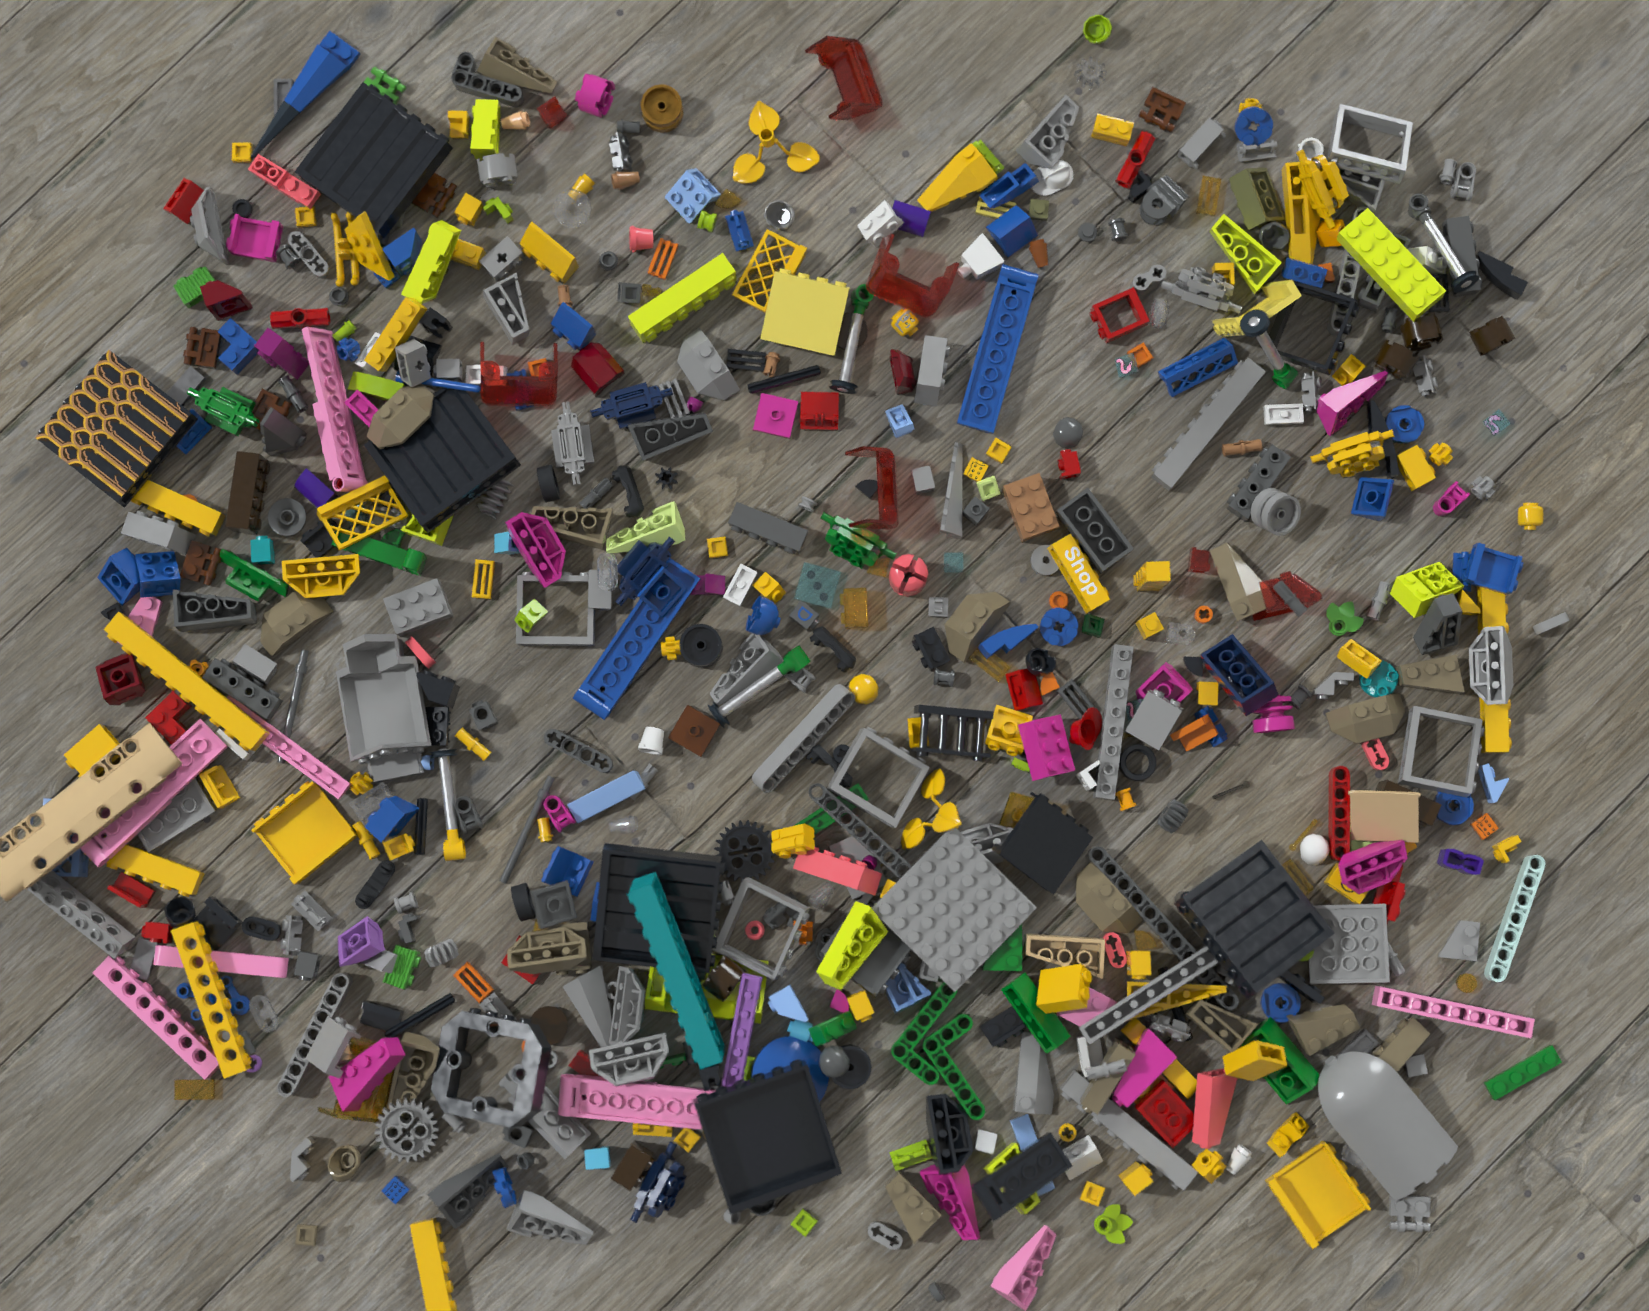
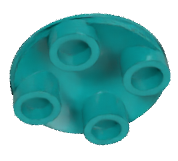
M1382 660L1369 678L1366 679L1359 674V683L1363 691L1372 697L1377 698L1390 695L1397 686L1398 672L1390 663Z

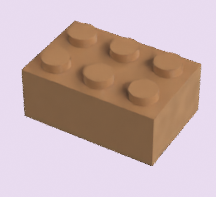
M1040 473L1003 486L1002 491L1021 542L1059 528Z

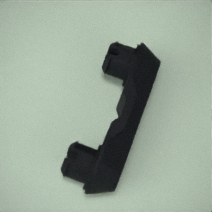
M620 465L617 470L612 472V476H615L613 479L616 482L621 481L622 486L626 489V498L629 506L624 508V511L627 512L625 515L629 518L632 516L639 517L644 511V506L633 473L629 466Z
M819 627L813 630L810 641H815V646H819L822 642L826 647H830L841 660L837 663L838 669L842 667L841 671L847 672L849 668H854L855 656L826 628Z
M820 745L811 748V752L807 755L808 760L813 758L810 761L812 764H815L820 759L825 764L830 765L834 769V773L839 767V764ZM846 772L839 785L844 788L851 787L853 778Z
M384 860L377 866L355 898L358 908H369L380 895L395 872V865L392 861Z

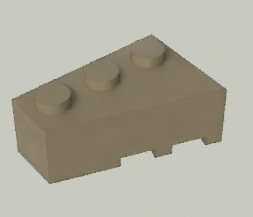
M1457 655L1395 667V670L1398 672V686L1453 694L1465 692Z
M1203 1000L1195 1001L1185 1012L1187 1017L1228 1053L1237 1050L1258 1025Z
M1345 1004L1321 1008L1320 1011L1315 1012L1306 1011L1304 1014L1295 1016L1292 1014L1286 1015L1301 1048L1309 1056L1360 1029L1354 1013Z
M898 1170L885 1184V1188L913 1243H915L937 1221L941 1213Z

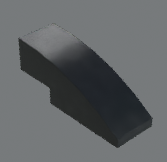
M1481 251L1475 255L1479 260V269L1495 287L1515 300L1522 296L1528 282L1511 274L1513 266Z

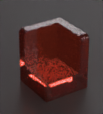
M556 96L537 108L540 117L549 129L567 118V114L560 106Z
M1192 547L1189 553L1187 572L1207 574L1210 570V564H1208L1209 551L1198 550L1196 547Z

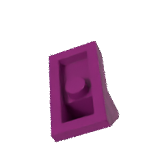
M715 574L696 575L701 580L690 595H724L725 576Z

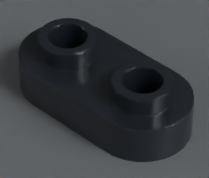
M250 916L242 922V930L248 936L274 941L281 935V927L274 921ZM253 922L256 924V928L254 930L250 928V925ZM271 927L275 930L273 935L269 933Z

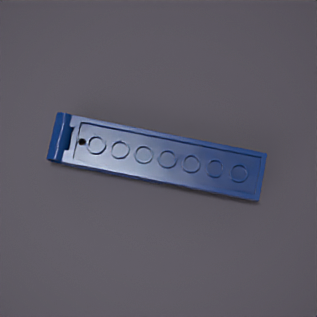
M1002 264L957 420L958 425L990 434L994 433L1039 274Z
M671 558L667 560L665 568L687 589L663 617L659 616L640 599L573 696L575 701L603 720H606L657 646L662 635L701 580Z

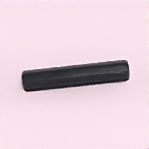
M418 798L417 807L420 809L416 813L414 854L425 855L428 799Z

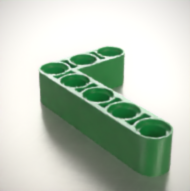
M339 532L338 540L342 544L349 540L350 535ZM370 537L342 549L421 576L427 560L426 555L420 551L410 548L405 550ZM332 541L331 545L337 548L335 542Z
M944 981L891 1047L892 1056L927 1085L936 1084L939 1080V1073L935 1067L913 1049L957 994V991H953L952 994L945 995L943 993V987L946 985ZM935 999L941 1001V1008L939 1010L931 1008V1002ZM921 1015L929 1017V1023L925 1026L919 1024V1017ZM910 1030L917 1032V1038L913 1041L908 1040L906 1037L907 1032ZM903 1046L905 1053L902 1056L895 1055V1047ZM912 1058L920 1060L918 1068L910 1067L909 1063ZM929 1070L934 1071L936 1074L932 1081L925 1079V1073Z
M959 1014L923 1040V1048L968 1115L974 1120H979L984 1117L985 1108L945 1050L946 1046L964 1035L973 1026L970 1016ZM965 1017L969 1020L966 1028L959 1027L958 1021L960 1018ZM945 1029L953 1031V1036L950 1039L943 1038L942 1032ZM929 1040L937 1042V1047L934 1050L926 1048V1043ZM941 1056H945L948 1059V1063L944 1067L937 1064V1060ZM953 1072L959 1075V1080L955 1083H951L948 1080L949 1075ZM962 1089L970 1091V1096L967 1099L960 1097ZM974 1105L981 1107L979 1115L971 1114V1108Z

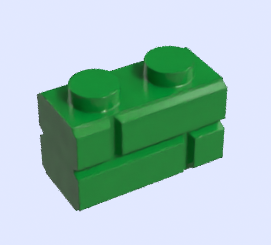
M847 1011L810 1027L809 1032L814 1044L819 1046L857 1029L851 1012Z

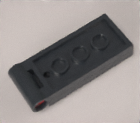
M1049 1132L981 1178L971 1188L992 1221H995L1072 1167V1164L1052 1133Z

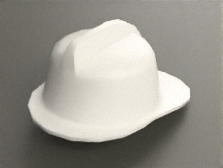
M1058 160L1051 169L1039 167L1033 171L1039 182L1031 188L1039 195H1051L1070 185L1073 180V170L1063 160Z

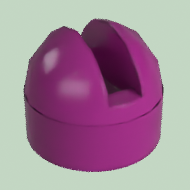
M689 397L687 401L689 411L698 412L703 405L702 401L693 397Z
M872 855L864 857L861 861L868 864L867 868L875 870L877 867V859Z

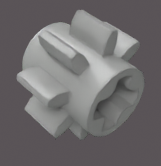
M1479 476L1471 483L1474 486L1471 491L1479 499L1484 497L1488 499L1496 492L1493 490L1496 486L1495 483L1487 476L1484 478Z

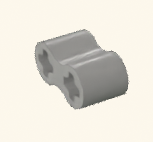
M1153 265L1147 273L1137 274L1131 283V288L1134 287L1137 295H1141L1150 286L1160 285L1166 276L1165 268L1161 265ZM1153 274H1160L1159 278L1158 276L1154 277ZM1137 282L1143 283V287L1141 285L1137 286Z

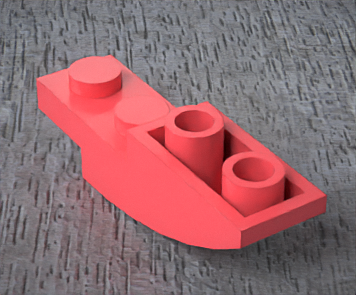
M259 154L248 168L250 172L309 209L313 207L321 195L316 189Z

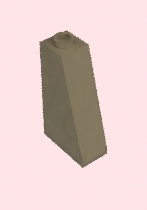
M1116 1037L1102 1062L1110 1063L1124 1059L1127 1069L1136 1054L1133 1047ZM1124 1072L1112 1074L1108 1078L1104 1076L1092 1079L1080 1099L1081 1105H1083L1082 1109L1090 1114L1094 1112L1098 1115Z

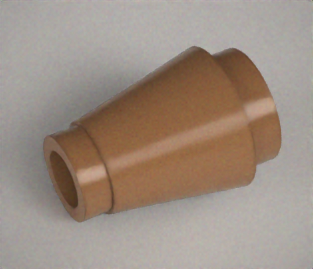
M615 172V174H611L614 189L622 190L640 183L638 172Z

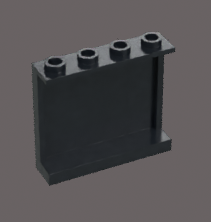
M1031 792L1030 795L1034 797V800L1003 844L1000 846L995 843L992 850L1043 889L1054 895L1093 837L1088 834V828L1082 824H1079V826L1075 824V818L1069 814H1062V808L1054 803L1052 805L1048 803L1050 800L1042 793L1037 795Z

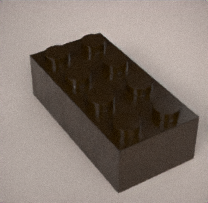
M237 451L225 524V527L233 532L257 535L258 530L261 529L262 520L260 519V513L263 512L265 505L263 493L267 491V482L265 480L266 474L270 472V463L261 454Z

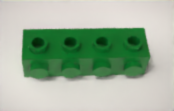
M1026 972L1014 978L1001 989L1046 1054L1058 1048L1071 1037L1055 1012L1046 1014L1036 1005L1038 989Z

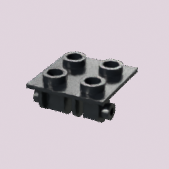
M425 707L431 746H448V743H450L448 733L450 729H448V725H451V723H448L450 722L451 714L449 707Z

